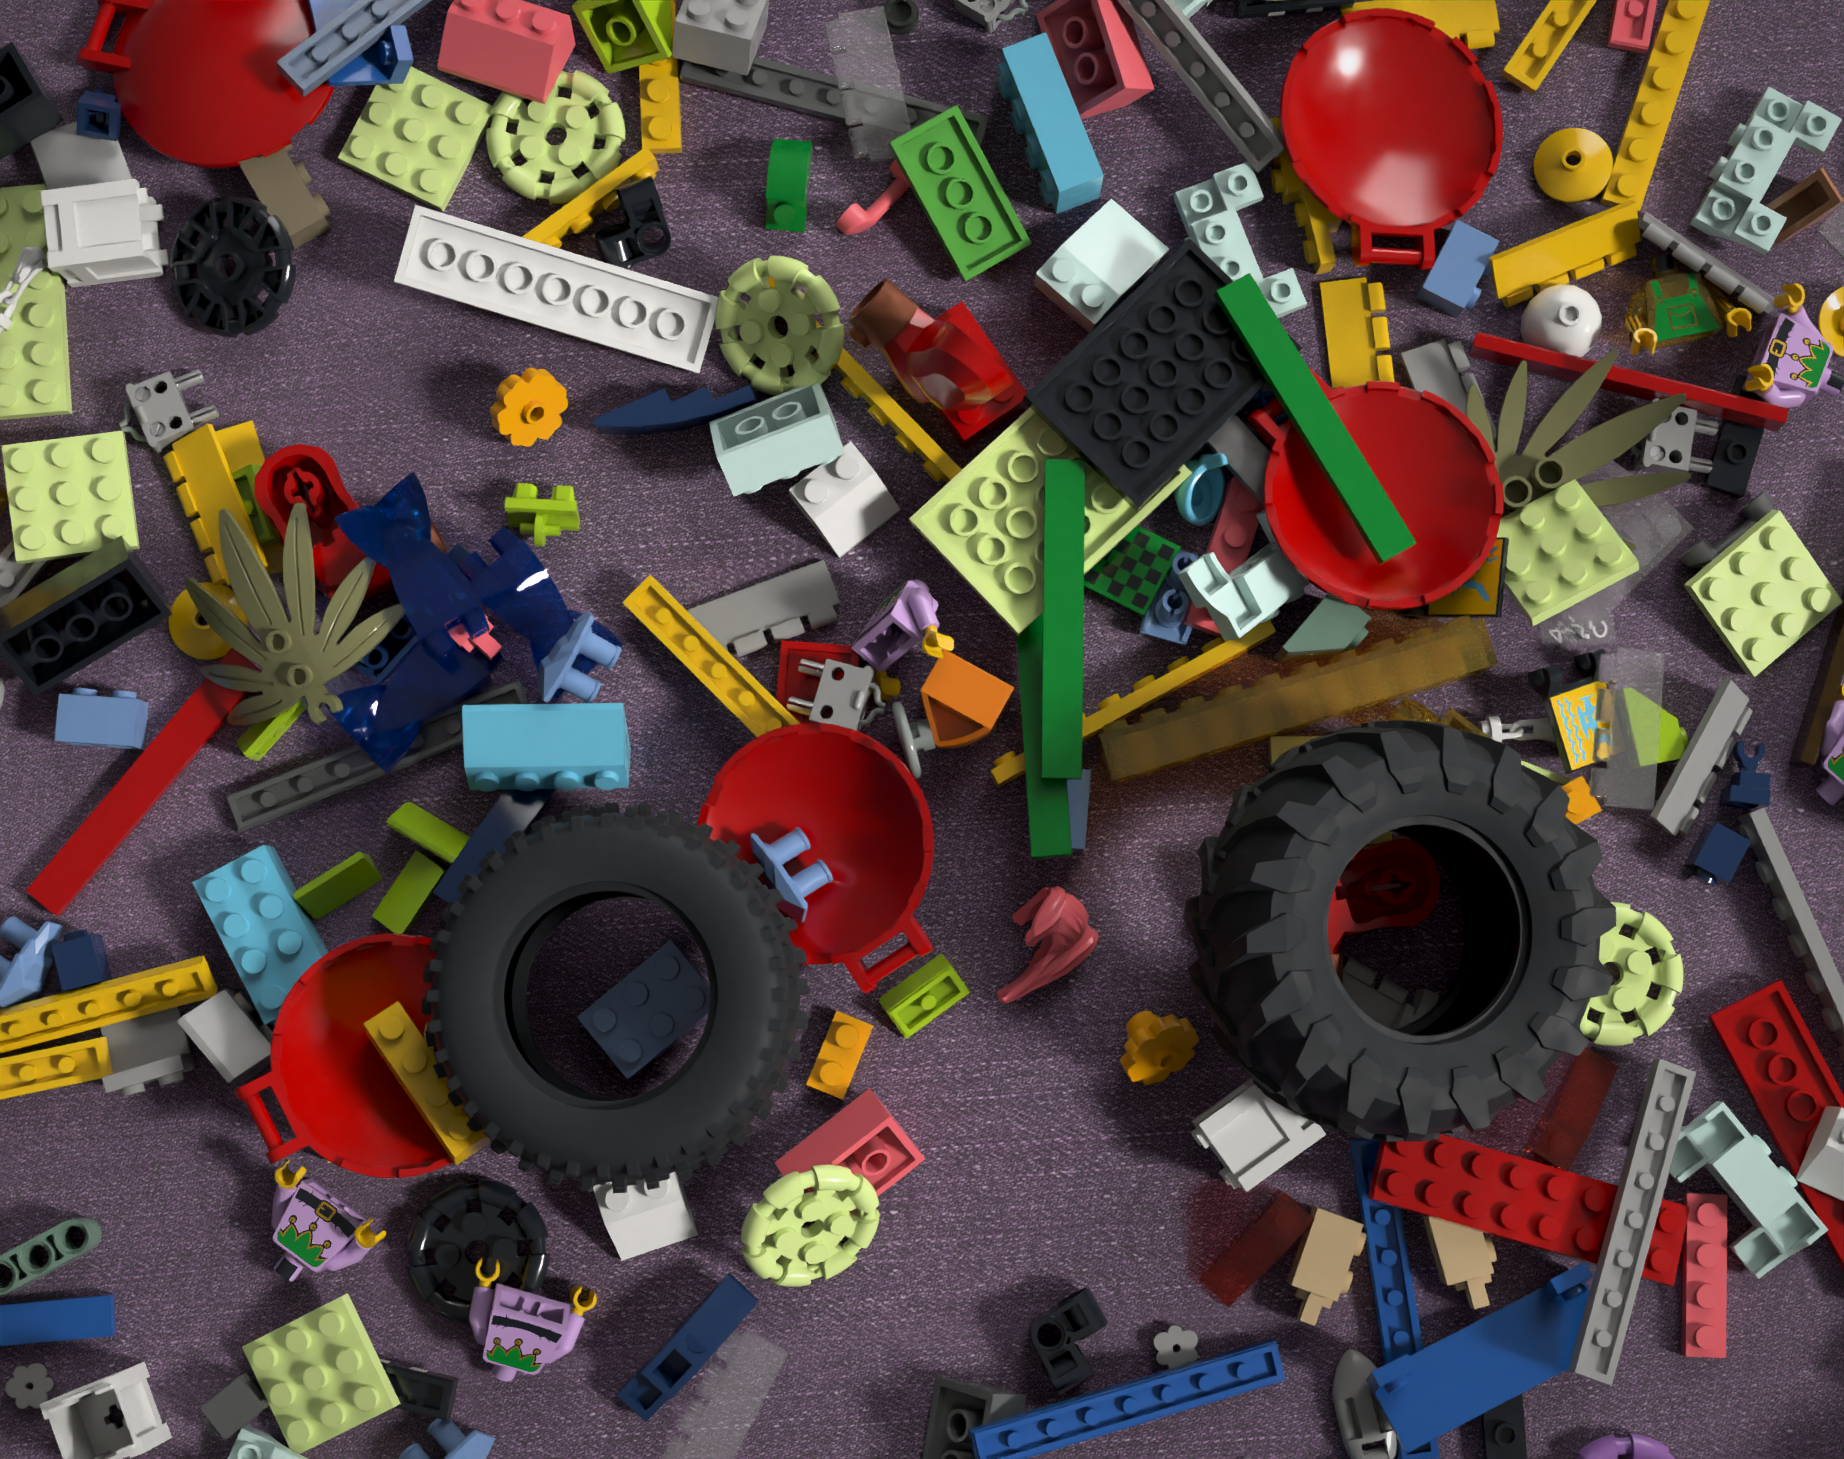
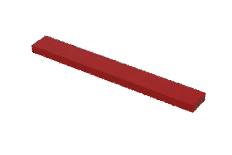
M1480 332L1476 333L1469 353L1471 357L1515 368L1524 360L1527 362V371L1572 382L1579 379L1589 368L1598 362ZM1612 365L1599 387L1600 389L1649 401L1655 398L1661 400L1684 393L1686 399L1680 404V407L1695 409L1698 413L1778 432L1786 423L1789 411L1786 407Z
M233 648L218 663L243 666L262 672L253 662ZM206 678L26 891L55 916H60L226 721L230 711L242 702L249 692L229 689Z

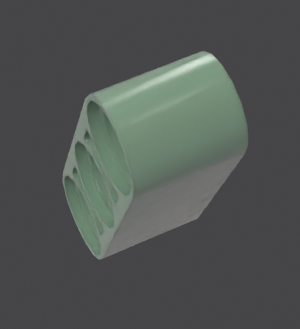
M79 1217L64 1221L0 1255V1268L4 1264L11 1269L13 1274L9 1285L4 1284L0 1280V1295L19 1290L94 1250L101 1241L102 1232L99 1224L90 1217ZM75 1226L80 1227L85 1234V1241L81 1247L76 1246L71 1239V1231ZM39 1245L45 1247L49 1254V1259L45 1266L40 1265L35 1258V1251Z

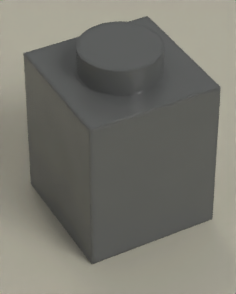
M246 1372L232 1381L200 1409L205 1414L203 1421L207 1428L215 1436L221 1435L226 1440L239 1432L242 1427L246 1426L268 1408L269 1403L260 1386L249 1372Z

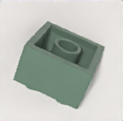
M1327 594L1273 658L1278 662L1332 659L1342 651L1349 655L1369 633L1364 626L1371 617L1358 606L1338 600Z

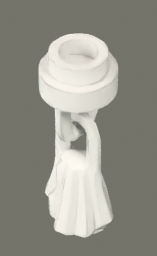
M37 246L23 247L10 281L5 289L0 292V304L3 302L8 305L4 314L0 312V334L3 329L8 331L13 323L9 318L16 308L17 300L27 285L48 265L45 252ZM16 283L20 286L14 294L10 290Z
M1488 716L1485 721L1478 722V735L1501 743L1502 739L1511 738L1519 741L1546 740L1556 743L1548 717L1519 720L1513 724H1501L1498 716ZM1533 726V733L1524 734L1522 727ZM1502 730H1510V732L1502 733Z

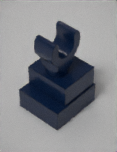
M102 87L97 88L96 92L85 91L84 95L80 97L77 106V135L117 141L120 135L121 103L117 101L116 95L103 94Z
M1744 741L1735 744L1733 755L1738 762L1739 772L1731 775V785L1721 789L1720 805L1752 810L1769 806L1771 774L1756 772L1758 762L1761 761L1765 754L1764 744L1761 743L1755 746V754L1752 758L1744 753Z

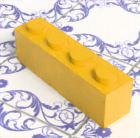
M399 1001L363 1024L366 1035L455 1166L490 1143V1139L483 1134L484 1129L475 1133L466 1125L472 1117L468 1118L463 1112L464 1105L454 1107L447 1096L450 1091L445 1084L448 1081V1077L438 1078L433 1065L437 1064L434 1052L430 1047H427V1042Z

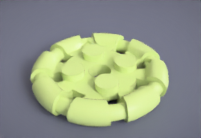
M575 70L574 73L564 71L560 73L545 104L531 101L527 108L522 100L524 99L523 97L502 91L490 111V116L492 117L491 127L486 129V144L489 158L493 167L499 168L504 175L502 180L511 189L534 201L537 198L548 199L550 204H561L572 201L616 169L622 157V154L619 153L621 142H625V123L618 103H613L608 97L609 90L594 77ZM560 87L572 89L570 99L558 97ZM596 105L600 111L599 115L590 119L587 110ZM507 122L518 124L517 135L506 132ZM553 128H562L567 132L565 141L560 145H550L546 142V135ZM596 138L606 140L604 149H594ZM522 154L527 162L522 166H516L512 159ZM584 163L589 172L577 179L572 170ZM542 174L554 176L552 184L542 183Z
M771 255L765 261L756 258L743 264L728 278L729 286L727 290L720 292L716 306L715 326L721 332L723 343L719 345L726 361L739 377L744 375L751 381V387L769 395L777 396L795 388L816 383L821 385L830 376L831 371L829 369L832 364L838 363L844 345V324H840L837 311L841 308L833 290L821 275L815 276L808 270V265L793 258ZM768 276L775 280L776 287L770 288ZM799 284L806 288L805 294L797 289ZM742 293L752 297L748 304L740 298ZM815 313L822 314L823 327L816 328ZM776 316H781L786 320L788 324L786 336L777 332L774 324ZM741 325L740 336L742 339H738L737 332L735 326ZM814 348L817 349L819 354L818 359L811 354ZM757 356L766 362L762 369L754 364ZM793 364L795 374L789 377L787 366Z
M1611 902L1616 907V927L1600 936L1599 960L1603 965L1607 962L1614 963L1619 968L1620 977L1615 984L1610 986L1608 995L1590 998L1580 1024V1029L1584 1036L1592 1039L1594 1044L1621 1046L1633 1043L1634 1038L1643 1034L1646 1037L1650 1036L1670 1018L1675 1010L1672 1004L1676 994H1681L1683 963L1681 955L1675 953L1670 942L1673 940V937L1660 921L1646 911L1639 913L1630 909V904ZM1623 924L1634 927L1631 938L1619 935ZM1653 947L1656 948L1661 961L1652 964L1650 956L1645 952ZM1651 983L1661 987L1657 1000L1646 996ZM1589 1009L1601 1013L1598 1023L1587 1020ZM1633 1010L1637 1020L1626 1024L1621 1013Z
M839 1165L811 1166L810 1171L803 1173L794 1171L763 1191L764 1197L758 1204L753 1203L748 1211L741 1230V1241L745 1244L742 1247V1254L748 1266L757 1276L762 1279L770 1277L771 1282L776 1285L801 1287L810 1285L811 1280L823 1277L824 1280L832 1278L851 1266L857 1260L855 1255L861 1248H868L880 1218V1213L876 1209L879 1205L876 1191L872 1184L860 1173L852 1174L849 1168ZM809 1187L813 1188V1192H808L804 1194V1189ZM815 1221L811 1226L801 1228L805 1222ZM844 1236L849 1237L844 1244L840 1243Z

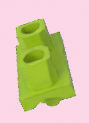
M517 483L513 496L506 497L504 508L508 515V526L520 528V534L534 535V543L537 547L545 546L546 536H560L561 530L579 531L580 517L572 486L557 485L553 487L551 500L538 499L537 486Z

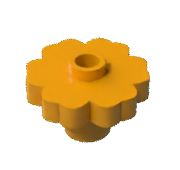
M530 367L523 372L521 377L515 374L510 375L500 383L496 390L498 402L491 406L490 414L493 427L503 434L511 444L530 447L535 443L537 437L546 440L561 426L562 418L559 414L568 407L566 389L547 370H537Z
M1142 1011L1134 1015L1126 1025L1128 1041L1125 1043L1124 1048L1127 1052L1121 1057L1120 1063L1132 1082L1141 1080L1145 1085L1162 1082L1169 1076L1170 1072H1177L1183 1069L1194 1056L1195 1052L1192 1047L1198 1043L1199 1037L1187 1018L1178 1020L1174 1014L1160 1017L1154 1015L1151 1011Z

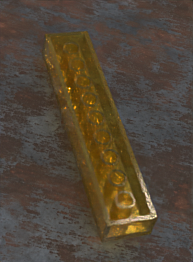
M1470 615L1462 616L1446 622L1447 625L1440 627V631L1433 633L1432 627L1411 632L1399 644H1395L1393 638L1386 639L1370 645L1371 648L1364 650L1365 654L1357 656L1355 650L1335 655L1323 667H1319L1317 661L1294 668L1295 671L1289 673L1290 677L1281 679L1279 673L1267 675L1257 679L1256 683L1252 684V688L1242 690L1241 684L1218 691V694L1214 696V700L1204 702L1203 696L1180 702V706L1176 707L1177 711L1166 714L1164 708H1159L1141 714L1142 717L1135 724L1127 725L1126 719L1104 725L1103 729L1100 730L1101 734L1097 736L1094 743L1108 787L1262 741L1271 736L1285 734L1482 674L1498 664L1484 618L1471 621Z

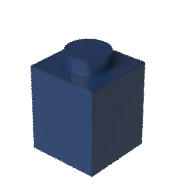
M1718 822L1705 824L1683 866L1692 870L1691 876L1702 884L1713 887L1714 884H1727L1731 881L1752 841Z
M87 929L64 934V942L51 945L62 992L112 980L102 935H88Z

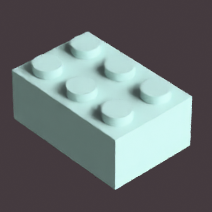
M820 383L795 388L709 422L716 457L733 496L742 493H754L765 484L778 479H790L799 474L801 470L814 465L829 464L837 456L845 454L834 416Z

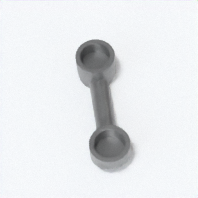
M1765 490L1740 509L1747 518L1744 523L1713 547L1704 538L1684 553L1680 559L1687 568L1706 566L1769 513L1773 508L1774 500Z

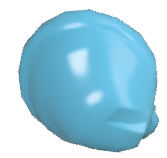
M1223 453L1204 454L1200 459H1192L1185 464L1192 474L1173 493L1181 516L1192 525H1206L1218 514L1225 492V479L1220 467L1228 464L1227 457Z

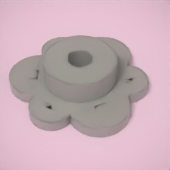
M1171 1325L1167 1332L1157 1333L1153 1340L1154 1347L1158 1350L1156 1354L1157 1362L1161 1365L1168 1364L1169 1369L1188 1364V1362H1195L1198 1358V1353L1194 1349L1198 1343L1197 1335L1191 1330L1182 1331L1178 1325ZM1175 1344L1179 1345L1178 1351H1173L1172 1349Z
M34 1363L28 1368L25 1366L17 1367L13 1372L14 1378L6 1383L5 1391L7 1395L11 1398H16L15 1404L18 1408L24 1409L29 1405L36 1409L40 1408L39 1404L48 1401L47 1392L52 1390L54 1385L52 1379L46 1377L47 1370L45 1366L40 1363ZM30 1383L33 1384V1389L29 1387Z

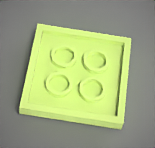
M410 67L403 84H381L375 86L338 159L341 163L444 212L492 120L490 116L492 105Z
M123 431L1 445L15 557L18 564L87 556L121 535L132 549H140L126 439Z
M1576 479L1502 517L1500 520L1497 538L1505 537L1509 539L1504 588L1532 626L1545 621L1639 570L1637 558Z
M1773 509L1684 584V587L1744 672L1752 677L1757 676L1843 602L1781 511Z
M348 1293L242 1346L289 1448L298 1454L401 1404Z

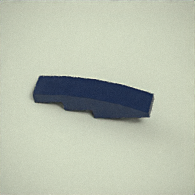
M750 385L715 400L712 399L706 386L672 402L665 388L592 420L600 434L643 435L679 431L709 424L713 420L757 404Z
M506 789L456 857L433 893L447 903L453 900L459 901L463 894L457 890V887L463 881V878L467 874L477 877L482 871L478 862L492 849H496L500 854L505 851L506 848L503 841L512 836V833L521 830L527 836L532 829L531 825L537 821L557 789H535L533 791Z

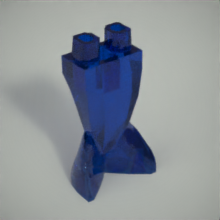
M414 472L401 480L377 503L334 517L336 524L351 543L370 559L388 568L397 598L413 633L421 646L427 645L429 650L439 660L457 649V645L448 633L450 630L462 625L471 640L489 631V625L483 612V601L454 562L431 542V520L427 500L422 485Z
M503 527L488 540L499 553L500 558L488 566L480 555L474 551L460 562L459 565L470 581L467 585L480 600L510 627L530 640L532 658L539 674L540 661L550 654L556 642L567 634L575 620L582 613L568 610L554 581L538 557L523 539L519 541L515 535ZM594 620L591 625L592 633L615 646L617 645L621 648L624 646L623 642L611 630ZM579 653L571 667L587 675L600 664ZM559 688L552 698L557 702L568 692Z
M436 626L406 657L388 685H370L348 690L337 695L343 704V710L333 713L328 704H325V707L371 760L387 775L396 767L413 744L422 721L449 709L481 691L492 681L490 674L496 670L504 659L500 652L492 660H489L479 650L475 654L468 653Z

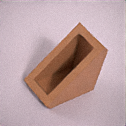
M1824 168L1819 169L1766 205L1769 209L1787 218L1775 239L1776 244L1782 243L1827 217L1844 201Z

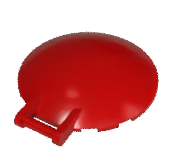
M97 0L100 6L85 48H80L76 57V62L87 69L113 74L114 91L117 101L121 103V111L133 130L149 146L175 161L206 168L239 166L240 161L259 155L266 158L292 143L290 138L298 133L306 124L311 126L325 108L335 86H328L325 81L303 98L276 69V62L314 34L307 0ZM114 13L125 14L126 17L113 53L102 52L101 49Z
M1390 8L1359 10L1345 14L1340 19L1322 26L1299 49L1286 72L1279 104L1280 130L1288 158L1306 189L1327 210L1351 224L1352 260L1354 266L1368 267L1370 263L1414 265L1418 270H1431L1435 262L1434 231L1449 225L1471 209L1483 196L1484 190L1497 170L1503 140L1502 116L1491 80L1486 82L1482 72L1475 63L1478 59L1458 37L1455 36L1452 39L1443 31L1434 27V21L1403 10ZM1372 235L1414 237V250L1372 247Z
M1309 368L1416 541L1414 546L1381 565L1377 562L1291 420L1286 421L1281 427L1273 421L1284 411L1278 399L1275 397L1262 410L1256 409L1247 417L1251 427L1272 447L1267 461L1263 488L1264 506L1272 535L1278 547L1296 571L1324 593L1349 604L1370 609L1400 610L1414 608L1434 602L1458 589L1473 576L1489 555L1497 539L1504 506L1503 483L1499 481L1498 472L1494 464L1496 459L1479 429L1466 415L1443 398L1426 390L1419 392L1402 387L1398 382L1367 381L1364 385L1347 388L1341 386L1332 389Z
M803 723L774 729L755 738L738 750L724 764L713 780L714 784L709 791L705 803L702 804L698 819L699 827L705 823L713 828L709 838L714 841L720 839L726 844L730 840L734 841L741 847L736 857L740 861L745 860L749 865H754L756 862L752 857L749 845L751 834H757L763 843L766 842L770 845L793 831L794 828L799 827L806 835L811 847L782 865L788 875L793 877L814 864L818 859H821L827 865L832 874V882L823 885L804 897L808 904L805 922L800 923L795 920L798 928L789 932L794 947H801V950L805 951L807 962L801 964H836L843 962L859 988L865 994H868L877 988L878 981L916 956L920 955L923 957L933 950L930 940L913 916L927 888L933 865L934 833L932 819L927 802L917 781L905 764L892 751L870 736L851 728L827 723ZM761 874L757 879L762 885H765L763 875ZM778 908L784 917H789L788 914ZM903 931L909 942L868 969L862 958Z
M385 933L355 939L325 954L312 964L293 985L283 1001L274 1025L270 1047L271 1072L234 1090L238 1101H244L269 1151L265 1154L270 1164L306 1146H309L324 1159L343 1169L378 1178L418 1176L453 1163L366 1035L363 1025L399 1001L424 1038L425 1025L432 1020L431 1015L422 1014V999H425V991L431 990V983L423 981V973L426 964H429V959H435L437 953L429 949L431 938L420 935ZM269 1086L296 1137L286 1143H283L258 1093Z

